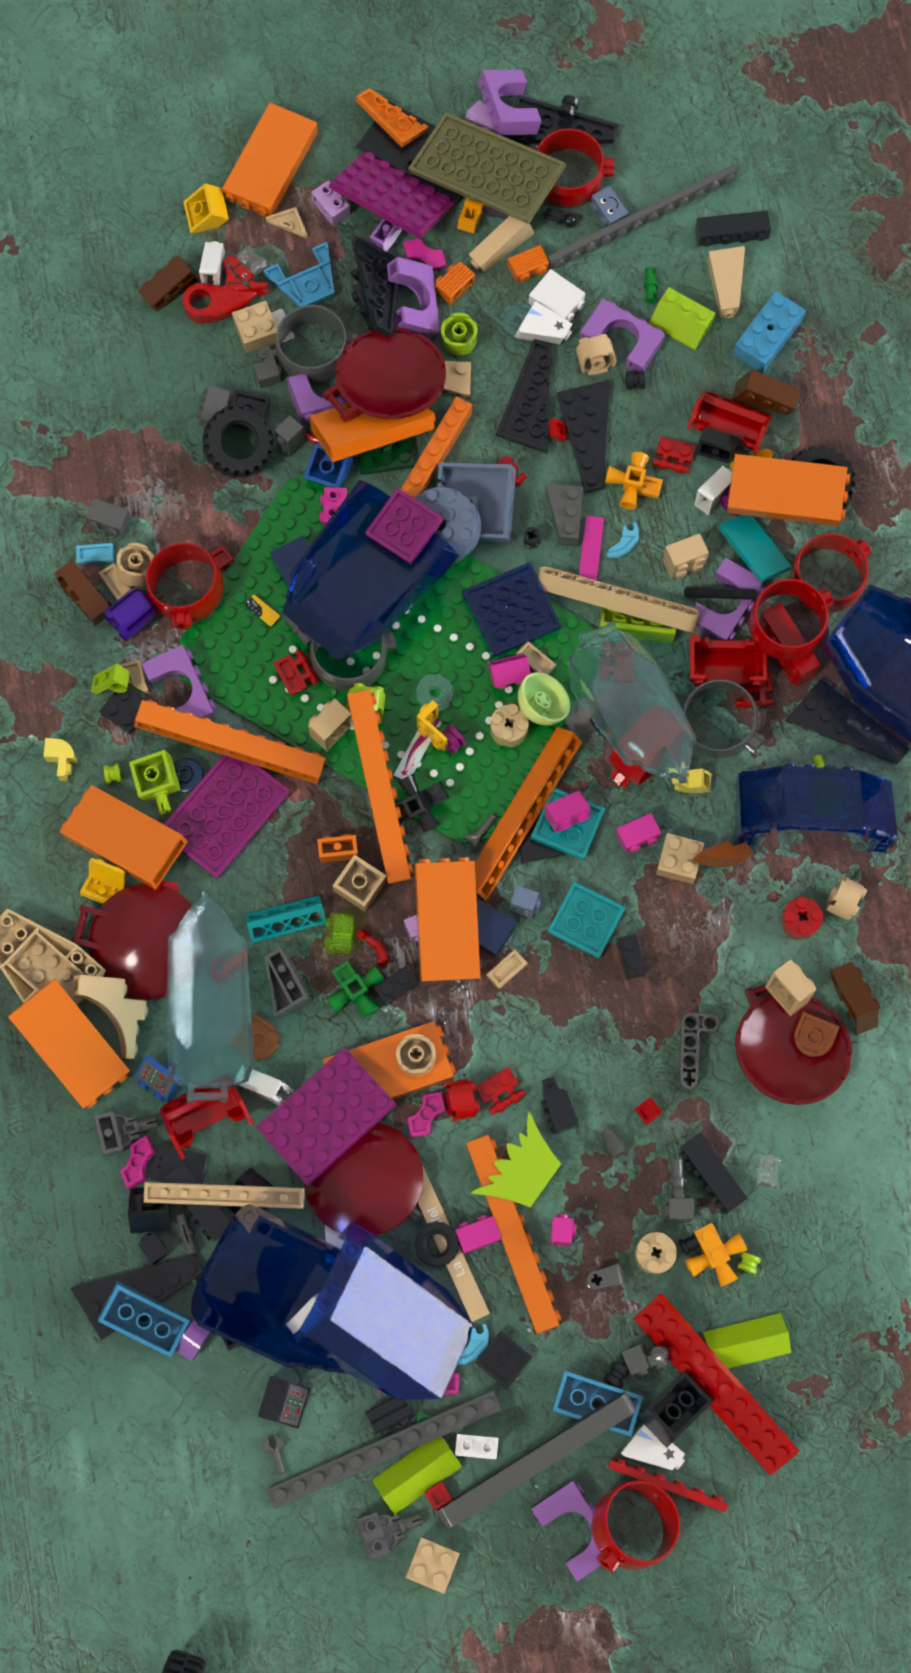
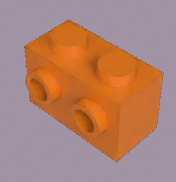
M344 834L340 837L325 836L317 839L320 863L351 860L354 855L358 857L356 835Z

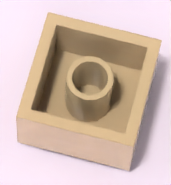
M266 301L232 312L234 325L246 353L257 350L261 346H269L275 343L277 327Z
M699 533L665 546L662 560L670 578L680 579L689 572H699L704 569L709 552Z
M336 699L332 702H327L322 708L323 711L318 716L314 715L308 725L310 737L326 751L353 726L351 713Z
M667 833L656 875L693 884L699 863L694 862L693 858L703 850L704 842Z
M354 855L333 884V891L366 912L387 882V876Z
M789 960L774 971L765 986L790 1016L808 1004L817 990L814 982L803 974L801 967L792 960Z
M421 1537L406 1578L445 1594L460 1552Z

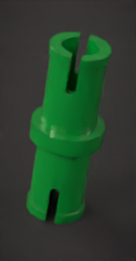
M647 267L645 268L644 283L646 303L655 304L657 303L658 288L656 268Z

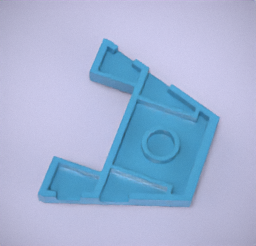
M327 242L312 248V252L319 264L296 275L285 278L278 264L263 270L264 275L298 307L316 305L335 296Z

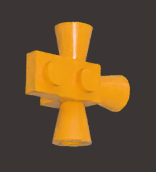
M633 452L631 454V466L628 465L626 473L609 465L605 484H623L622 491L625 492L619 502V506L624 509L635 510L637 508V494L656 499L659 498L663 479L645 475L646 469L644 468L649 460V456L645 453Z
M713 1223L694 1231L702 1248V1255L684 1259L692 1277L694 1278L705 1268L709 1267V1269H716L720 1287L737 1280V1275L726 1262L731 1260L730 1255L747 1251L741 1235L737 1233L723 1244Z

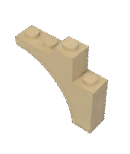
M89 975L74 976L72 996L84 998L98 1006L108 1016L116 1029L120 1042L121 1059H135L138 1051L136 1036L139 1034L137 1021H144L145 1017H147L148 1006H146V1001L124 999L127 992L125 979Z

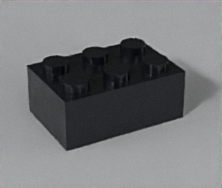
M684 1371L638 1418L667 1448L713 1401Z

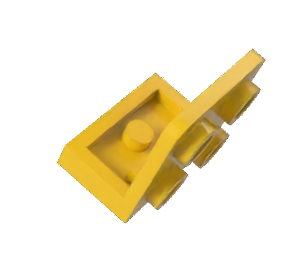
M432 700L429 704L425 703L419 710L417 730L423 737L428 736L436 749L446 751L447 738L432 725L433 721L438 717V704Z
M90 858L89 876L80 890V895L104 904L112 895L125 888L126 872L122 868L109 865L101 859Z

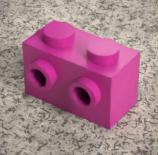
M324 487V494H321L320 500L321 505H324V510L320 511V523H323L324 529L346 530L347 488Z
M524 653L487 662L491 683L495 688L498 687V689L507 688L512 683L521 684L525 677L531 674L528 658Z
M576 791L545 805V817L555 833L589 819L590 806L580 791Z
M652 813L618 827L615 834L625 853H635L645 844L650 846L657 843L661 836V831Z
M487 1214L477 1218L478 1222L470 1224L468 1221L458 1225L459 1229L455 1230V1232L457 1233L463 1254L501 1241L502 1238L493 1216L489 1217Z
M557 1214L551 1220L550 1245L570 1247L572 1238L576 1236V1224H573V1219L569 1218V1215Z

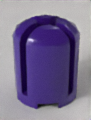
M133 588L103 611V616L109 625H112L119 633L118 635L124 641H127L156 617L157 609L144 591Z

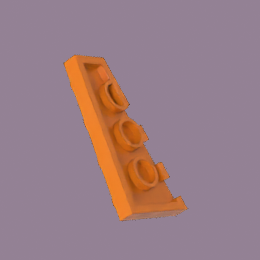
M369 88L356 96L355 101L401 147L428 132L429 126L421 125L412 115L407 116L401 112V108L392 106L388 103L387 99Z

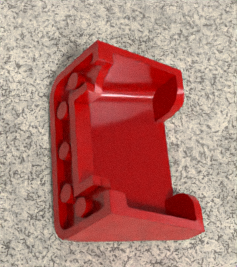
M700 634L690 635L688 641L689 680L694 686H700L712 680H729L739 685H750V687L754 688L762 687V684L766 683L767 654L756 645L754 640L751 642L750 638H747L746 641L709 640V637H705L702 640L700 639Z

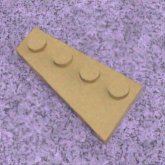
M445 361L446 381L443 390L451 394L457 393L470 398L471 362Z

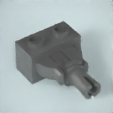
M113 1111L93 1116L103 1158L122 1153L123 1148L129 1146L133 1140L140 1139L138 1133L158 1128L155 1116L139 1121L135 1120V1116L114 1115Z
M671 1160V1178L667 1180V1184H671V1198L664 1203L662 1215L663 1218H666V1223H690L694 1219V1198H684L683 1184H686V1180L683 1178V1160Z
M376 1512L354 1520L366 1560H373L389 1554V1550L399 1540L406 1538L405 1534L396 1536L397 1534L423 1526L422 1520L412 1523L413 1520L421 1518L420 1514L416 1513L392 1522V1520L399 1518L398 1514L389 1516L377 1514Z

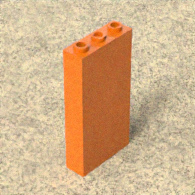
M269 103L222 188L224 198L228 202L240 204L247 210L256 211L261 216L273 215L318 134L317 122Z
M349 404L342 405L346 410L351 407ZM335 408L310 415L311 431L332 462L434 430V421L436 420L434 412L430 411L429 408L416 415L401 419H380L362 413L347 422H343Z
M735 454L727 513L840 526V521H844L846 512L845 509H842L843 503H847L848 492L845 491V485H849L850 474L847 473L848 467Z
M93 785L84 792L83 798L73 808L72 814L62 824L59 831L65 839L107 863L122 868L127 874L155 890L187 844V840L182 834Z
M450 858L438 859L437 863H431V859L419 860V863H416L414 867L420 982L480 979L475 861H470L469 858H458V862H450Z
M55 978L8 1015V1018L83 1109L86 1106L91 1108L98 1102L96 1098L101 1094L105 1096L112 1091V1085L117 1081L121 1083L128 1078L129 1075L127 1073L130 1070Z
M435 1021L348 1050L392 1100L454 1079L453 1074L456 1073L453 1062L449 1063L447 1055H450L447 1044H442L440 1038L443 1037L440 1025L436 1026ZM411 1034H421L427 1037L434 1044L436 1050V1062L432 1071L421 1077H412L404 1074L397 1063L396 1049L399 1043ZM414 1052V1055L411 1057H414V1059H418L419 1056L422 1055H418V1052ZM335 1055L324 1058V1065Z

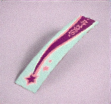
M435 719L432 725L440 727L442 721ZM417 731L394 776L403 779L415 772L432 741L428 736L423 737Z

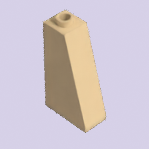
M509 216L469 253L472 259L470 263L477 270L480 268L485 272L530 238L535 232L530 224Z
M744 246L709 251L707 263L719 318H732L738 314L745 253Z

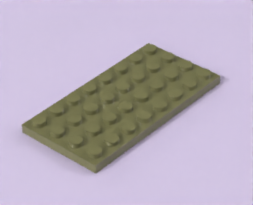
M445 112L408 170L416 176L529 224L566 168V164L563 161Z

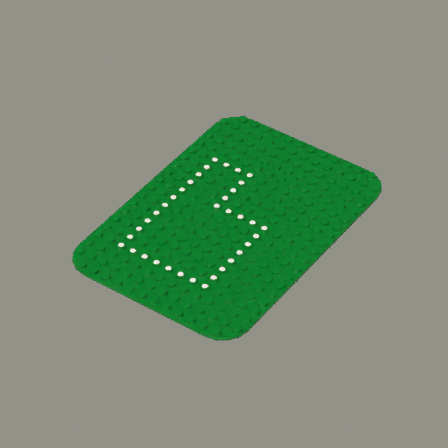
M305 473L290 479L280 489L235 556L234 562L229 565L223 574L224 593L217 609L207 618L192 623V628H188L185 631L178 646L183 645L186 649L189 648L194 657L191 661L194 666H198L201 672L199 679L201 683L205 682L209 690L206 693L209 698L289 745L300 747L309 753L316 752L321 754L322 757H325V766L367 790L354 725L328 751L310 737L308 727L310 719L314 715L318 716L323 711L322 708L327 702H332L336 699L346 708L348 693L330 688L317 676L319 681L317 685L312 686L310 680L305 681L307 689L290 697L273 662L288 655H291L294 661L298 659L295 653L302 650L304 655L308 656L309 664L312 670H314L310 658V646L306 647L298 635H294L293 629L283 617L307 599L311 604H314L316 601L312 596L316 592L324 596L330 608L334 609L337 613H359L370 618L379 627L381 632L391 629L397 649L387 651L385 668L377 681L370 687L380 686L384 688L386 695L384 714L380 720L381 723L378 724V729L383 731L385 742L382 743V748L387 750L389 761H386L387 769L391 768L393 780H390L391 788L395 787L397 799H394L395 806L403 804L402 801L409 796L398 784V781L401 779L394 776V773L418 731L417 715L420 713L419 710L425 703L429 704L433 700L438 704V717L436 719L442 721L440 727L435 728L438 731H444L447 729L446 726L450 724L461 734L466 742V745L459 747L458 752L455 754L448 750H438L430 742L414 772L419 792L442 781L450 797L429 809L440 823L439 826L433 829L453 840L470 843L463 835L475 833L487 817L493 814L496 820L481 836L479 842L490 838L557 727H564L597 674L603 659L601 657L603 644L597 631L585 620L470 555L450 565L433 564L417 556L412 565H410L390 551L385 561L368 553V543L371 538L365 535L366 530L383 506L342 484L340 488H347L348 495L346 530L324 529L323 523H320V511L324 510V505H321L320 502L321 494H324V487H332L304 479ZM304 536L324 572V580L317 586L306 588L301 594L291 596L271 559L270 551ZM252 595H256L280 615L272 626H269L244 605ZM322 608L317 610L321 617L326 615ZM344 627L331 632L321 641L317 649L316 660L326 672L333 676L355 678L367 673L376 665L382 648L377 639L369 632L360 628ZM529 641L556 664V667L549 675L555 678L566 690L570 700V711L566 718L553 725H539L528 719L529 726L525 740L516 747L501 746L491 736V716L495 710L504 705L515 704L519 707L518 690L521 684L512 683L507 688H495L491 683L487 662L516 655L523 645ZM302 666L297 667L301 675L305 673ZM181 675L182 679L192 687L190 679ZM506 725V727L509 726L510 728H513V725ZM418 815L414 816V818L420 821Z

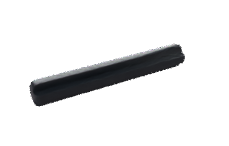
M685 587L684 596L688 598L755 600L757 598V590L746 588Z

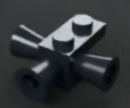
M414 773L399 780L398 784L409 796L402 801L403 804L395 806H399L401 818H398L399 824L408 817L412 818L418 815L423 833L439 826L440 823L429 809L450 798L442 781L419 792Z

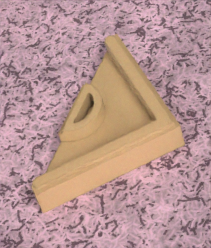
M297 207L265 217L266 222L300 237L308 238Z
M140 659L119 664L130 672L129 685L146 694L149 693Z

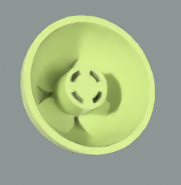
M535 672L526 676L518 690V704L522 713L530 721L539 725H553L567 717L570 711L569 696L564 687L555 678L545 673Z

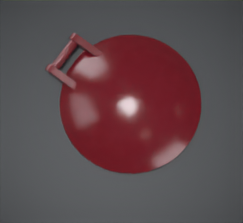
M394 327L392 336L387 338L371 330L353 339L343 349L344 352L338 358L336 364L337 384L325 390L322 396L338 411L343 422H347L362 413L380 419L410 417L427 409L441 394L446 381L445 361L437 346L421 334L416 335L408 332V329ZM341 394L351 407L346 410L336 397Z
M137 884L124 888L112 895L100 909L80 905L79 910L81 912L75 935L71 938V942L89 947L90 956L106 970L102 977L125 979V984L127 985L126 997L138 1000H155L169 996L180 990L196 973L204 953V931L200 917L193 905L177 891L159 885L155 890L146 884ZM88 913L94 914L88 940H83L82 935Z
M766 984L753 989L751 987L745 989V996L750 1008L738 1025L735 1037V1051L739 1066L748 1081L765 1096L785 1104L807 1105L819 1102L832 1095L842 1085L851 1067L852 1044L848 1031L839 1016L814 997L810 999L808 1004L790 1016L772 995L757 999V995L768 992L765 988ZM803 1012L840 1026L832 1048L823 1056H806L796 1046L794 1034Z
M377 1123L309 1186L304 1183L305 1194L317 1218L333 1231L350 1237L378 1236L399 1226L415 1209L423 1188V1168L417 1150L405 1135L393 1127Z

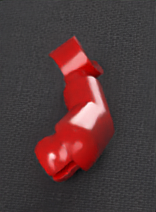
M367 929L357 931L355 936L368 942L367 944L372 946L379 956L377 963L385 966L387 961L390 960V955L384 943L374 936H369Z

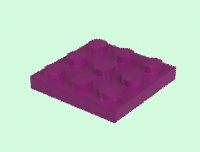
M397 488L366 530L365 535L412 565L444 518Z

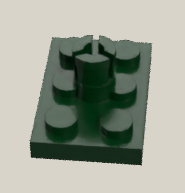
M410 437L357 454L360 475L408 469L415 466Z

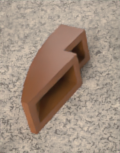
M730 840L702 850L693 858V861L707 866L729 867L744 863L754 854L747 842L733 846Z

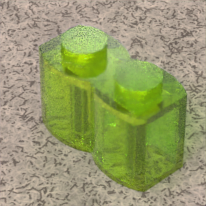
M331 913V917L327 918L326 929L329 930V936L325 937L324 948H327L328 954L352 955L355 915Z

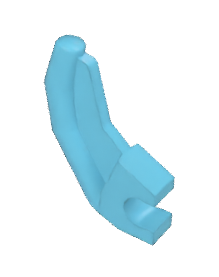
M636 522L632 523V531H629L626 525L623 526L622 538L618 544L608 550V558H620L628 554L639 542V529Z
M486 1324L482 1325L484 1329L482 1334H478L476 1329L472 1328L468 1347L455 1355V1358H453L454 1365H466L477 1360L488 1347L489 1332Z

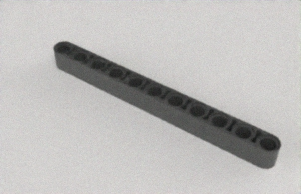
M626 1392L617 1395L457 1495L453 1500L437 1509L436 1512L447 1529L455 1526L637 1411L636 1407Z

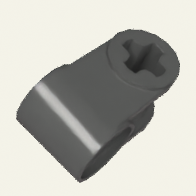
M621 1263L593 1271L586 1277V1285L591 1290H600L626 1284ZM593 1275L596 1278H600L598 1286L595 1283H591V1279L594 1278Z

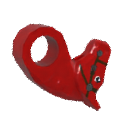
M228 256L222 263L226 273L225 285L217 286L196 283L189 286L183 293L182 303L187 317L195 323L217 322L232 316V312L245 308L255 297L269 294L268 283H258L254 275L236 257ZM204 297L211 300L209 306L204 309H195L191 306L197 298Z

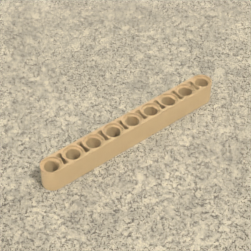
M541 567L539 570L536 587L540 590L680 630L692 632L696 629L699 611L695 608L551 567Z

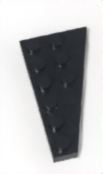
M518 95L513 108H537L541 118L538 133L530 135H503V137L518 143H541L546 136L557 130L578 129L591 135L598 143H614L619 124L575 112L572 121H566L558 116V106Z
M354 235L351 242L373 331L390 338L394 329L398 283L388 280L387 264L394 260L396 256Z
M534 339L496 436L548 454L551 345Z
M609 380L560 391L556 395L564 423H566V430L585 494L603 490Z
M192 1255L70 1289L100 1339L103 1340L116 1331L98 1322V1316L117 1281L161 1302L195 1280V1277L204 1270L196 1257Z

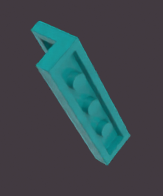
M320 895L245 914L252 943L327 924ZM320 911L322 919L314 921L309 919L312 913ZM296 917L303 919L299 925L290 923ZM276 922L284 924L279 930L271 928ZM261 927L265 929L262 934L254 936L253 928Z

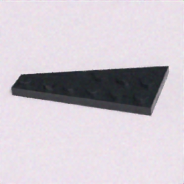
M822 679L817 682L785 720L787 723H793L805 730L809 729L817 732L821 736L844 745L856 747L857 750L869 752L878 758L896 765L910 750L909 747Z

